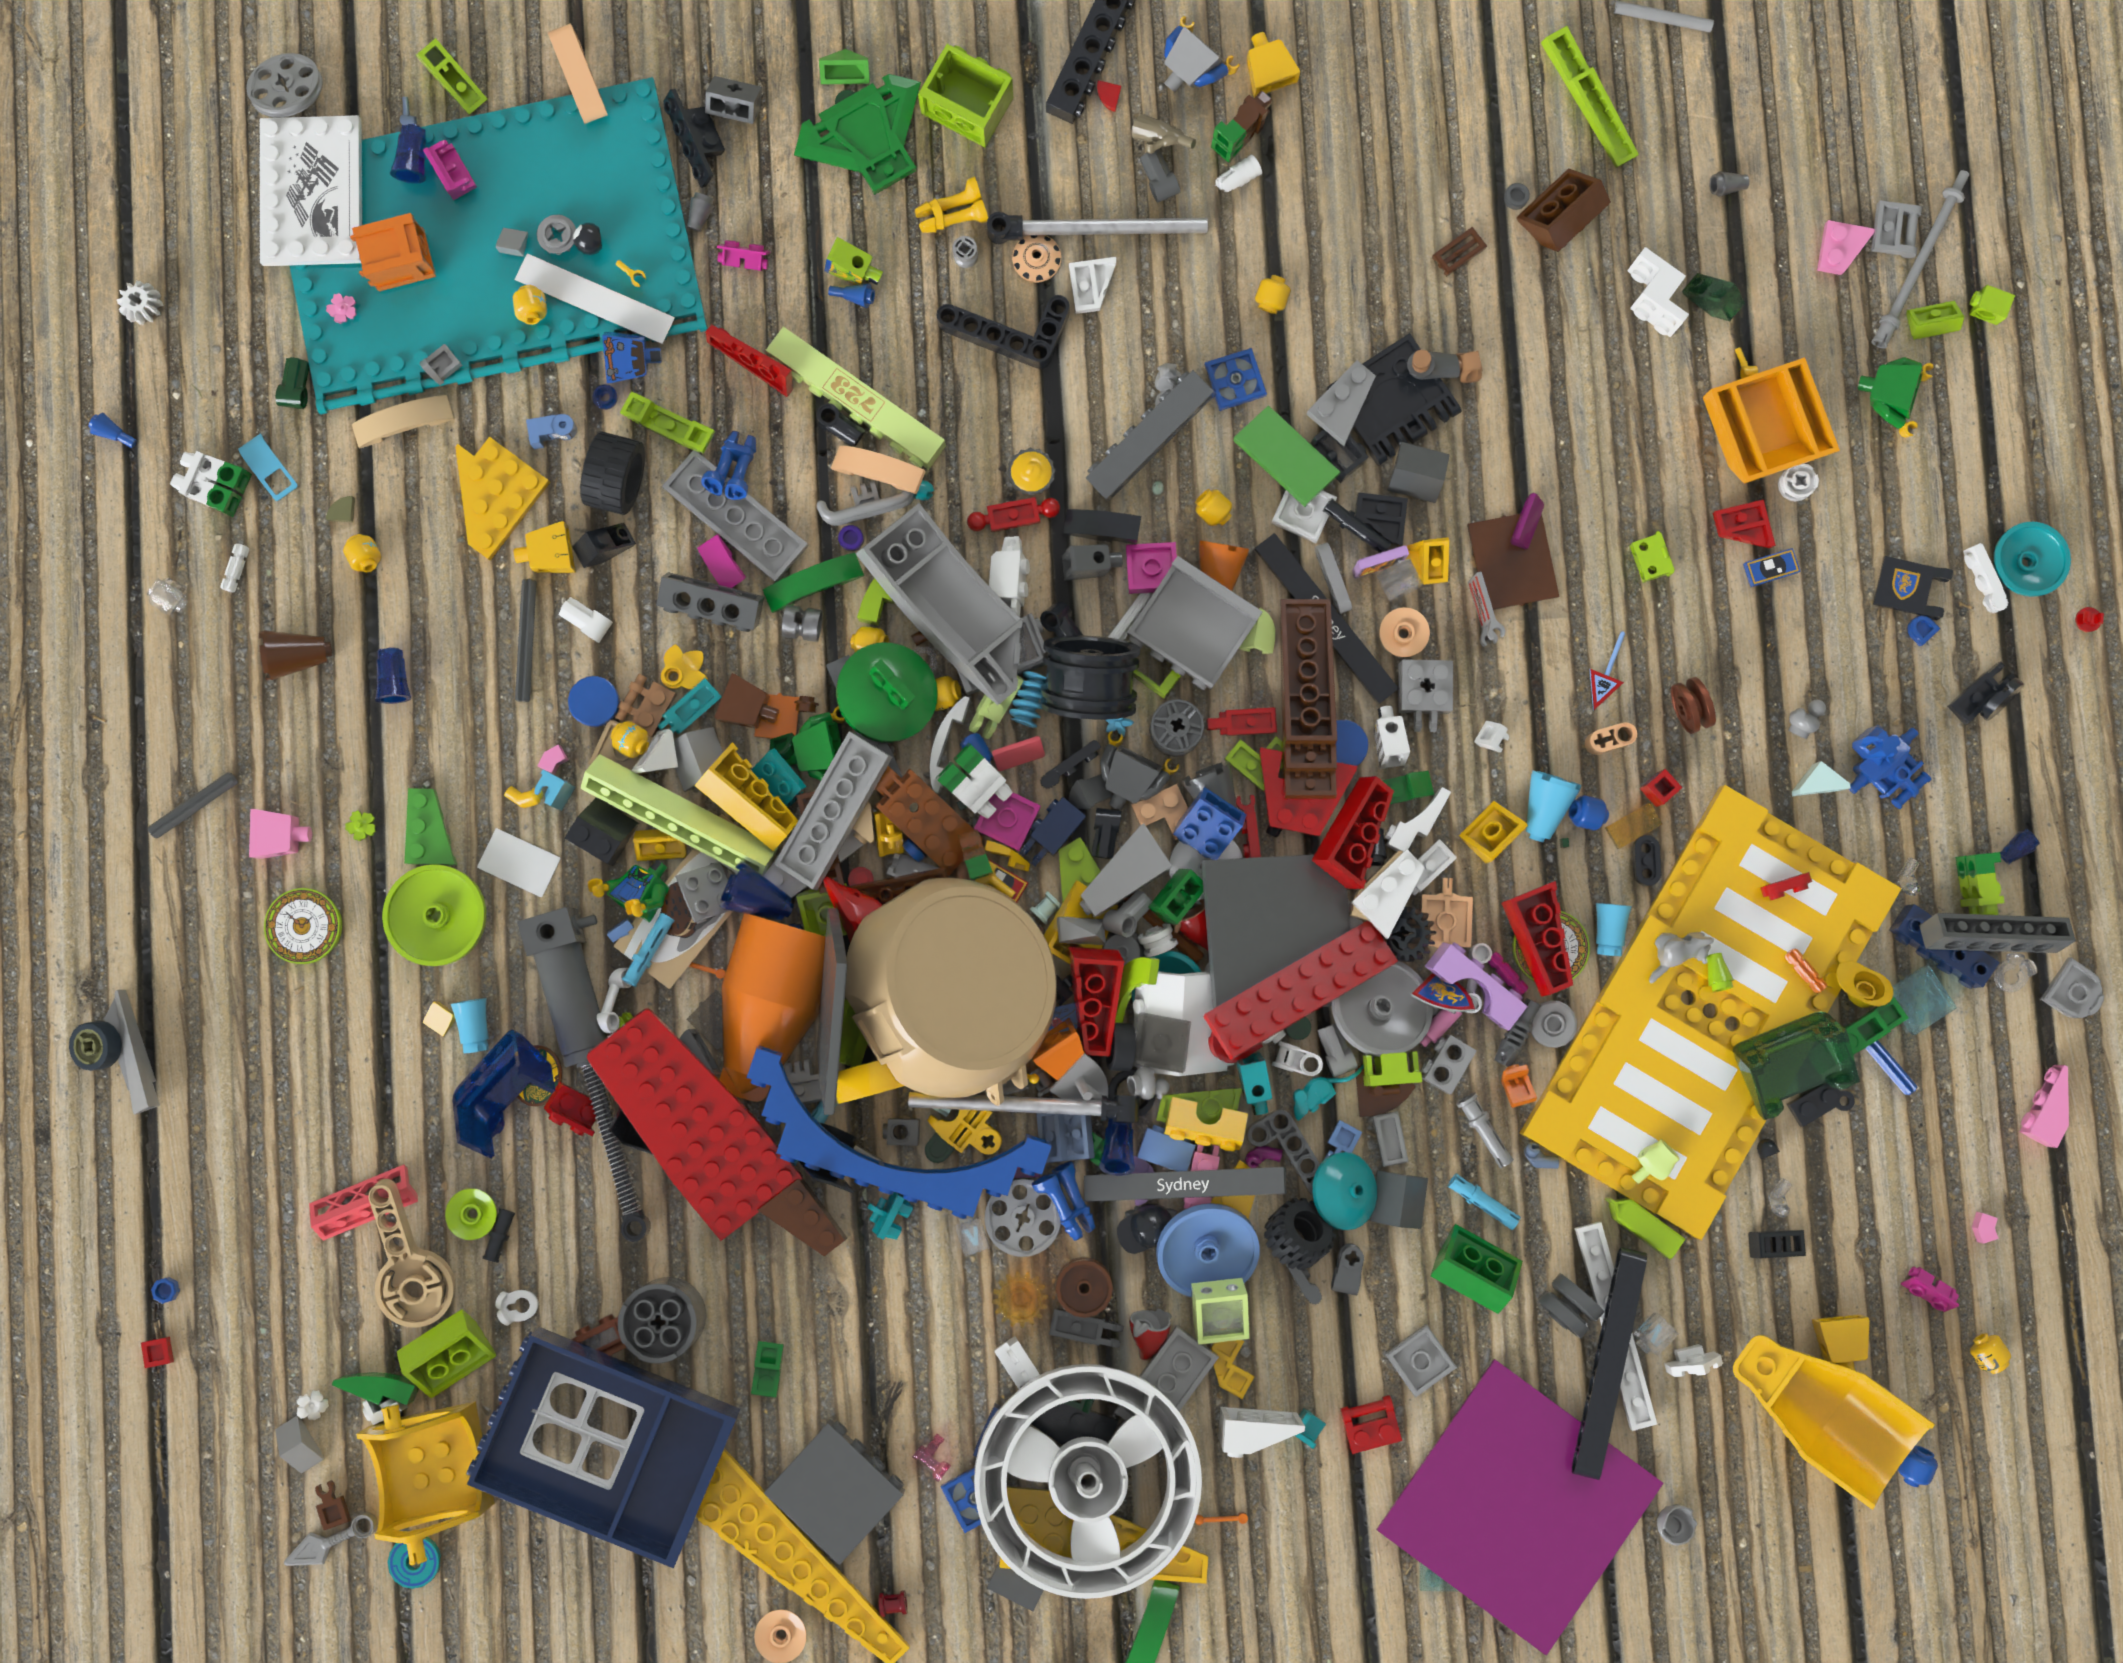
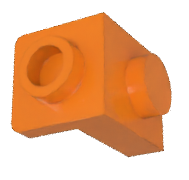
M1518 1064L1511 1065L1503 1071L1501 1082L1512 1108L1534 1102L1537 1099L1528 1076L1529 1068L1527 1064L1522 1066Z

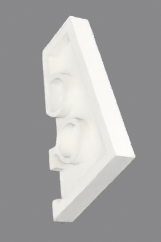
M1406 849L1351 903L1388 939L1425 867Z

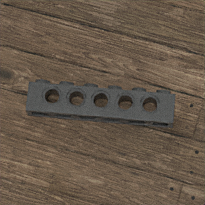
M1937 913L1919 925L1926 949L2058 953L2076 941L2070 919L2064 917Z

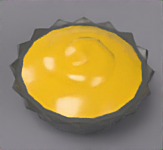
M1030 447L1027 450H1020L1018 454L1013 455L1012 461L1008 463L1009 469L1007 474L1009 482L1014 486L1015 490L1020 491L1022 494L1033 496L1037 493H1043L1045 489L1050 488V484L1055 480L1054 474L1056 469L1053 467L1054 461L1049 458L1048 453H1043L1040 449L1034 450Z

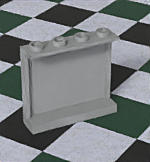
M1177 556L1172 563V567L1132 627L1128 629L1127 635L1130 636L1128 641L1138 645L1140 649L1144 645L1151 650L1150 655L1160 662H1163L1165 659L1172 664L1171 669L1179 675L1184 676L1186 673L1194 678L1192 683L1200 689L1205 690L1207 687L1211 690L1263 611Z

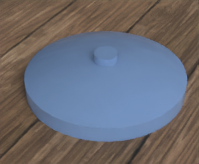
M1221 1204L1196 1205L1178 1213L1162 1230L1156 1248L1157 1262L1163 1278L1174 1290L1188 1297H1192L1191 1283L1242 1278L1245 1283L1253 1274L1260 1254L1258 1237L1251 1222L1238 1210Z

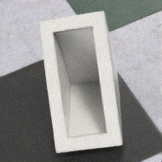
M670 729L658 731L649 743L648 750L641 755L631 771L637 774L678 767L673 732Z

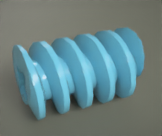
M1025 671L1023 676L1028 681H1023L1021 687L1024 690H1018L1016 693L1020 699L1013 700L1012 704L1018 709L1009 710V714L1014 717L1010 719L1022 725L1037 728L1032 718L1041 717L1035 710L1042 709L1039 702L1043 697L1041 695V686L1046 683L1047 677L1031 671Z

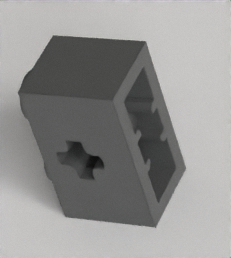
M714 76L706 90L705 113L753 124L761 109L762 87Z

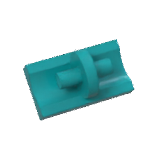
M897 1192L889 1195L888 1199L880 1197L877 1205L869 1203L867 1208L873 1211L869 1220L875 1223L872 1232L883 1240L885 1237L897 1240L902 1227L893 1221L897 1214L908 1218L913 1210V1206Z

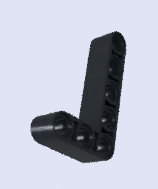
M1062 295L1051 297L1034 337L951 304L940 306L936 316L939 328L945 333L1034 368L1043 369L1050 364L1069 318L1070 305L1067 298ZM1059 305L1064 307L1065 310L1057 314L1052 309ZM948 314L955 317L949 323L942 321L943 316ZM973 323L977 325V329L969 332L965 330V326ZM1046 328H1052L1056 333L1052 336H1046L1043 334V331ZM996 332L1000 334V338L992 341L988 339V335ZM1019 341L1024 346L1019 350H1015L1010 345L1013 342ZM1038 350H1042L1047 355L1042 359H1037L1033 354Z

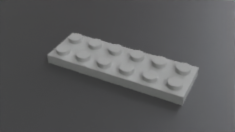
M693 450L662 485L663 489L774 582L779 581L809 545L748 493L741 500L727 498L725 496V487L730 480L729 477L726 478L725 487L721 495H715L706 490L701 484L702 476L706 471H715L717 467L698 451Z
M849 731L774 864L811 889L818 890L893 757Z

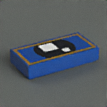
M1793 548L1743 564L1750 587L1801 572Z

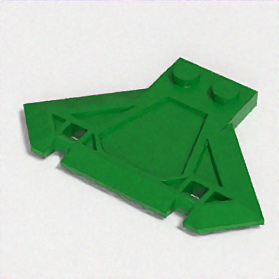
M887 74L882 77L885 85L877 89L872 83L819 113L818 115L821 119L819 123L813 125L810 119L805 121L801 126L794 156L860 172L874 195L916 172V166L904 146L921 82ZM891 94L892 97L884 101L883 97ZM825 130L828 131V134H826L823 137H820V133L824 132Z

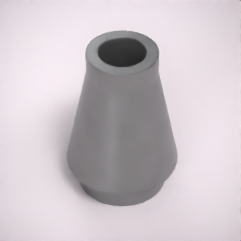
M1719 171L1710 178V191L1713 195L1716 194L1718 197L1740 190H1746L1749 187V177L1747 174L1740 175Z
M695 192L694 197H691L688 228L701 232L703 225L714 208V205H712L713 198Z

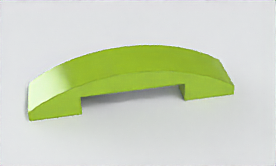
M632 391L620 411V414L658 435L701 453L705 452L715 433V430L694 420L690 421Z

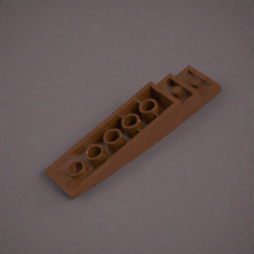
M1280 599L1285 799H1335L1337 796V723L1331 599Z

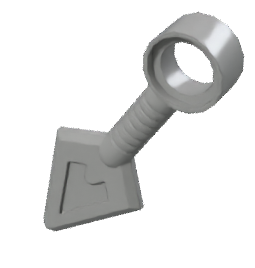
M364 1512L354 1518L350 1527L330 1537L325 1538L310 1532L286 1558L284 1564L286 1566L325 1564L330 1547L353 1536L367 1538L378 1528V1520L374 1514ZM365 1518L369 1520L371 1524L369 1532L360 1530L358 1525L360 1519Z

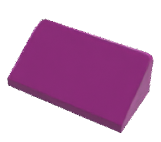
M1532 493L1527 497L1510 541L1512 545L1523 549L1529 548L1544 509V502L1536 493Z

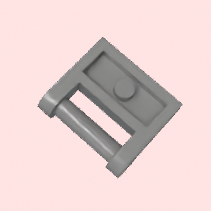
M1880 200L1876 204L1875 232L1872 238L1871 251L1901 255L1904 258L1916 257V232L1918 217L1921 216L1922 207ZM1903 215L1908 217L1905 245L1900 244Z

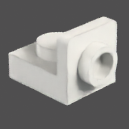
M392 1399L380 1405L368 1400L362 1402L364 1416L368 1421H371L372 1425L384 1420L381 1410L384 1407L399 1404V1411L408 1408V1405Z

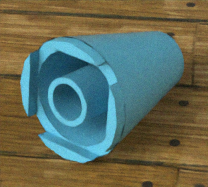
M1532 770L1527 812L1528 826L1526 827V832L1530 833V839L1544 842L1545 838L1551 839L1578 795L1582 785L1572 781L1567 782V780L1551 774Z

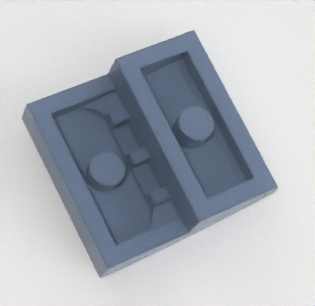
M1036 1113L1038 1137L1048 1140L1052 1144L1046 1163L1094 1158L1091 1115Z

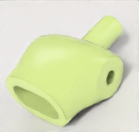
M1661 1139L1640 1151L1637 1158L1643 1167L1632 1175V1178L1638 1184L1650 1174L1659 1180H1664L1669 1176L1680 1158Z

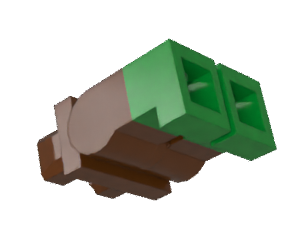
M1260 91L1255 98L1248 95L1239 107L1237 115L1227 125L1221 121L1215 127L1211 148L1229 163L1253 138L1254 132L1259 134L1262 131L1265 119L1269 114L1268 107L1272 104V99L1263 91Z

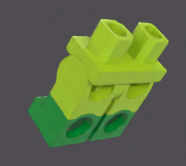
M2000 852L1955 857L1960 892L1964 898L1960 899L1961 907H1968L1969 914L1999 915L1997 904L2005 902L2004 896H1999L2001 886L1996 880L1994 863L2001 862Z

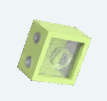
M1242 1278L1191 1283L1193 1327L1198 1345L1249 1339L1248 1294Z

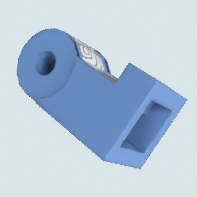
M566 414L526 420L529 441L534 450L544 448L543 441L558 438L570 440L577 433L576 424Z

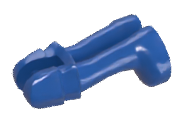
M732 431L724 441V445L721 448V458L716 470L706 471L701 479V484L706 490L712 494L721 495L732 461L737 462L733 475L725 487V496L732 500H741L746 497L748 485L744 478L748 465L754 458L753 454L756 452V438L748 435L744 446L738 444L740 434L738 431Z
M1068 1161L1052 1170L1053 1174H1048L1035 1180L1032 1183V1187L1037 1193L1049 1195L1056 1206L1060 1223L1065 1227V1232L1074 1241H1077L1083 1237V1233L1075 1220L1076 1217L1087 1232L1090 1233L1096 1227L1093 1214L1090 1213V1207L1086 1206L1075 1179V1165L1072 1161ZM1060 1183L1064 1186L1074 1209H1070Z

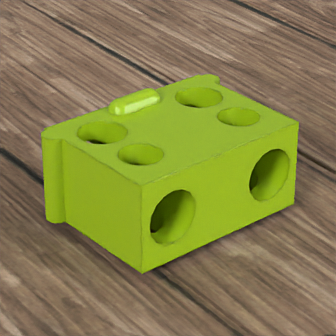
M1659 531L1653 536L1635 541L1630 545L1643 583L1665 575L1670 577L1674 573V566L1662 533ZM1639 546H1644L1645 551H1642ZM1648 569H1652L1654 574H1650Z

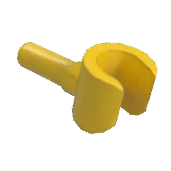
M620 260L616 262V265L631 277L632 284L635 287H640V284L634 280L636 276L640 275L646 280L643 271H634Z
M1741 347L1735 349L1741 366L1740 378L1757 374L1758 367L1748 366Z

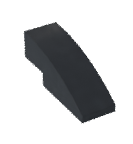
M1067 509L1063 534L1111 543L1112 541L1137 544L1142 516L1108 511Z

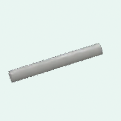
M1617 1L1614 9L1615 14L1705 32H1711L1714 20L1622 1Z

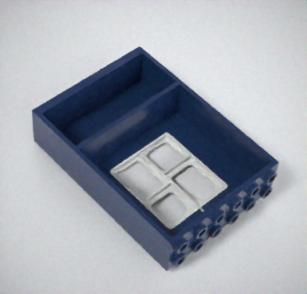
M539 1327L534 1332H530L528 1337L525 1336L519 1351L523 1352L522 1356L513 1363L509 1372V1376L512 1379L511 1381L509 1380L507 1386L504 1385L499 1395L498 1401L502 1403L493 1411L487 1425L491 1426V1429L487 1431L486 1435L482 1436L477 1450L481 1452L475 1460H472L466 1475L470 1476L467 1485L674 1569L740 1412V1408L542 1327ZM559 1384H573L585 1389L587 1392L580 1412L575 1419L557 1413L551 1406V1392ZM602 1396L636 1410L637 1417L626 1439L617 1438L587 1424L597 1397ZM546 1423L556 1424L581 1435L582 1440L572 1463H563L537 1451L533 1443V1435L539 1426ZM594 1441L615 1448L620 1452V1457L610 1479L600 1478L582 1469L583 1462Z

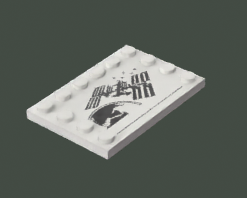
M359 115L260 118V263L263 266L361 263L356 241L353 242L350 238L351 235H354L352 228L362 226V123Z

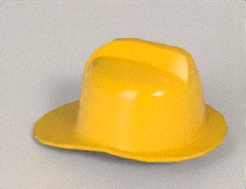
M1844 961L1839 964L1836 970L1837 981L1854 1005L1861 1008H1870L1873 1006H1884L1891 1001L1893 987L1884 975L1854 961Z

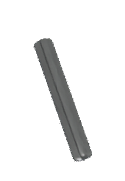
M227 772L147 828L148 832L153 838L161 837L238 783L236 777L232 773Z

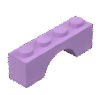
M1443 942L1425 967L1443 982L1449 984L1465 978L1473 979L1483 992L1484 1005L1482 1013L1500 1028L1510 1030L1528 1007L1521 1001L1523 997L1513 989L1508 991L1502 986L1504 982L1495 974L1491 973V975H1488L1483 971L1485 966L1478 960L1467 958L1464 955L1466 951L1455 942L1452 945Z

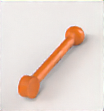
M693 962L689 965V967L715 974L719 979L724 978L726 973L724 969L716 970Z
M1244 1512L1239 1513L1238 1516L1203 1517L1202 1515H1197L1195 1524L1202 1525L1204 1522L1239 1521L1241 1524H1245L1248 1521V1516Z

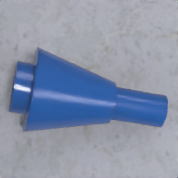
M870 283L845 287L830 285L828 289L830 296L843 297L864 308H868L870 304H873L875 299V290L872 289Z
M103 412L99 415L95 414L89 422L90 434L120 441L130 448H133L137 443L135 438L124 433Z

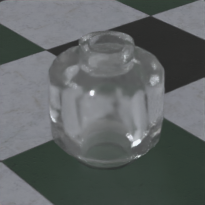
M171 578L157 579L147 592V595L150 596L149 603L166 615H171L175 611L182 612L188 603V600L185 599L187 595L186 589Z

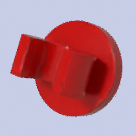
M2085 607L2076 614V625L2084 632H2093L2103 624L2104 613H2100L2093 607Z

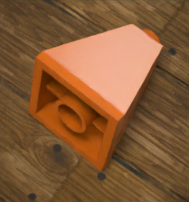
M1067 1018L1047 1032L1041 1046L1032 1057L1037 1066L1057 1081L1084 1054L1079 1035L1070 1018ZM1069 1027V1030L1063 1031V1032H1059V1031H1061V1030H1063V1029Z

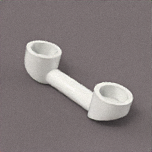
M1478 943L1470 948L1468 956L1470 960L1475 958L1483 964L1491 959L1492 950L1487 944ZM1468 978L1466 991L1472 998L1475 1011H1467L1466 1013H1476L1482 1006V1000L1476 994L1477 983L1471 978Z
M618 968L609 977V989L601 1013L597 1014L598 1024L605 1033H613L619 1028V1017L612 1010L619 988H629L632 986L622 980L629 968Z

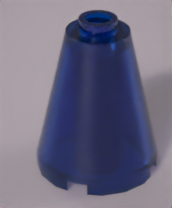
M740 861L735 867L739 870L737 875L731 874L720 899L723 903L719 907L725 910L782 920L784 916L788 918L794 907V904L791 903L792 897L747 863Z

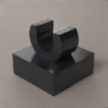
M1071 974L1063 980L1056 975V1002L1060 1006L1074 994L1069 989L1073 985Z

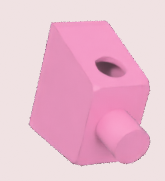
M251 809L249 857L264 859L297 853L299 842L311 841L312 829L311 827H299V817Z

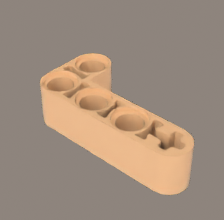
M570 23L549 31V38L584 123L587 124L607 116L608 113L572 24Z

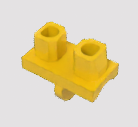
M881 811L873 812L878 856L883 857L889 854L904 853L902 831Z

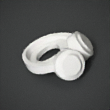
M516 1290L511 1293L503 1291L496 1299L495 1306L499 1309L497 1317L506 1326L512 1322L525 1321L536 1313L539 1302L537 1297L527 1290ZM519 1298L527 1299L530 1304L528 1311L525 1313L518 1312L517 1310L510 1311L507 1307L509 1304H515Z

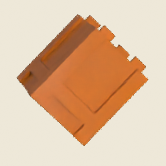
M411 213L352 228L354 235H351L350 238L353 242L356 241L362 264V271H359V274L369 279L368 284L371 287L375 286L379 292L437 277L425 230L417 223Z

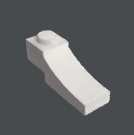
M1443 787L1438 789L1430 803L1415 818L1407 823L1400 821L1396 826L1391 824L1385 835V838L1388 839L1385 846L1396 852L1399 850L1404 852L1406 849H1409L1416 834L1422 838L1426 837L1451 791Z

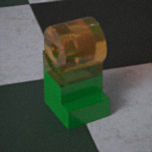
M978 830L958 835L971 881L993 874Z

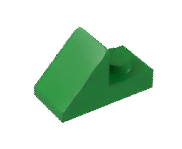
M1429 770L1412 772L1404 776L1382 780L1394 790L1390 805L1434 795Z

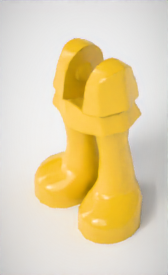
M975 176L967 180L964 191L945 198H934L930 202L925 201L915 209L917 218L927 217L932 214L935 216L919 224L922 233L937 232L938 229L945 230V227L967 221L987 222L988 215ZM973 204L972 206L960 211H956L945 215L943 213V211L955 207Z

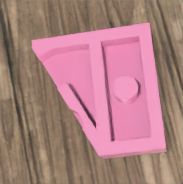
M1828 220L1824 226L1817 271L1842 275L1874 234L1875 229Z

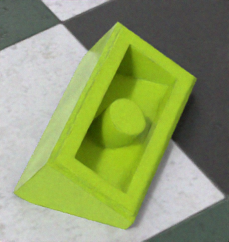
M1955 301L1906 311L1910 332L1914 340L1959 331L1964 321V315Z

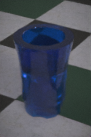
M402 125L398 136L394 162L390 171V175L393 178L406 183L417 184L423 183L426 180L425 153L423 151L426 148L427 142L425 139L426 130L418 125Z
M399 648L379 649L377 651L378 659L376 660L377 687L375 701L383 704H397L410 701L411 695L407 683L403 651Z
M1109 1119L1105 1131L1103 1154L1099 1164V1168L1103 1172L1115 1176L1128 1175L1134 1172V1131L1132 1123L1113 1122V1119Z

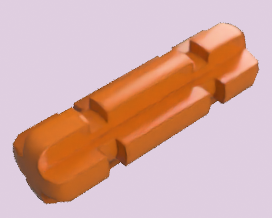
M1798 949L1790 950L1785 955V959L1790 965H1794L1793 968L1806 983H1810L1809 987L1814 993L1822 992L1827 987V983L1822 977H1818L1819 974L1806 959H1802L1803 955Z

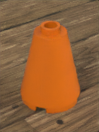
M1200 540V571L1233 591L1248 556L1249 549Z

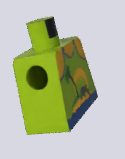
M839 237L836 238L824 269L825 272L854 285L862 284L864 279L878 285L883 271L871 266L873 257L870 254Z

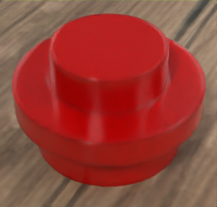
M865 867L853 869L848 877L850 886L874 881L872 872Z

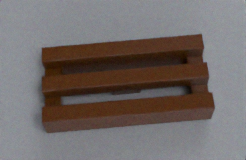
M1471 227L1436 252L1432 259L1437 261L1438 267L1443 269L1447 277L1485 250L1487 245L1476 230ZM1472 235L1474 239L1446 259H1442L1444 254ZM1476 243L1479 244L1478 247L1450 267L1447 265Z

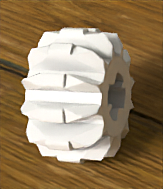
M136 280L134 286L131 283H127L126 291L119 290L120 294L123 295L122 298L117 299L118 304L121 305L119 308L120 313L124 316L126 315V319L130 322L136 321L144 325L145 320L153 322L152 316L154 314L161 315L157 310L158 307L164 306L162 301L159 300L161 295L157 290H154L151 284H143L141 281Z

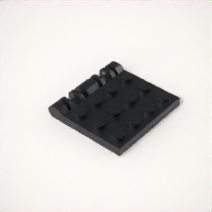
M1410 333L1362 364L1376 377L1353 429L1378 466L1388 460L1387 456L1392 458L1396 455L1395 449L1387 437L1393 434L1399 446L1401 442L1408 443L1399 429L1402 428L1405 436L1412 444L1428 434L1419 416L1422 417L1423 422L1430 431L1437 428L1436 422L1428 412L1431 408L1434 407L1436 414L1444 423L1450 420L1449 415L1453 418L1462 412L1460 405L1441 378L1419 380L1409 374L1407 361L1414 352L1421 350ZM1332 383V384H1330L1329 386H1327V390H1328L1334 383Z

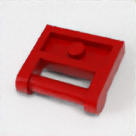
M1390 1395L1383 1396L1382 1400L1348 1409V1406L1340 1408L1352 1454L1402 1441ZM1385 1410L1387 1415L1362 1423L1352 1424V1418Z

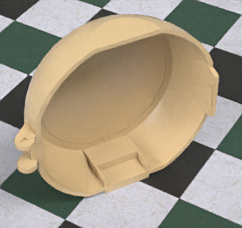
M934 878L918 883L865 916L854 933L846 957L845 997L856 1013L852 1018L880 1064H887L896 1081L917 1092L945 1098L968 1097L986 1090L988 1098L996 1106L1004 1102L1002 1085L1010 1079L1017 1088L1023 1089L1028 1085L1026 1063L1035 1055L1049 1030L1057 996V978L1052 953L1042 931L1030 915L1013 899L990 886L966 879Z

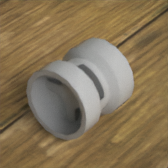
M961 236L954 241L952 250L955 263L962 268L972 267L978 260L976 242L968 236Z

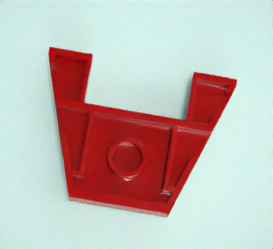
M1260 747L1259 756L1269 827L1320 836L1354 776L1357 766L1337 762V796L1335 799H1285L1284 779L1278 777L1283 751Z

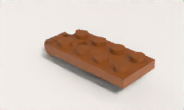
M887 766L875 788L884 797L875 806L939 867H946L947 873L950 875L984 838L910 768L901 778L894 770ZM917 803L918 809L914 812L910 811V805Z

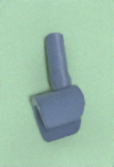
M402 97L403 115L400 116V122L404 130L417 128L416 116H410L408 97Z

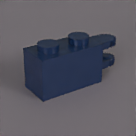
M1064 797L1059 801L1055 798L1046 809L1049 814L1043 820L1038 818L1030 828L1033 832L1030 835L1031 838L1019 852L1022 856L1027 855L1036 842L1043 847L1032 859L1031 864L1035 867L1048 852L1054 857L1086 819V816Z

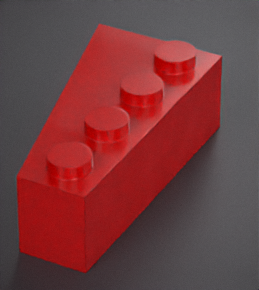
M1556 881L1501 903L1541 997L1573 986L1569 956L1564 942L1565 932L1560 919V903L1557 902Z

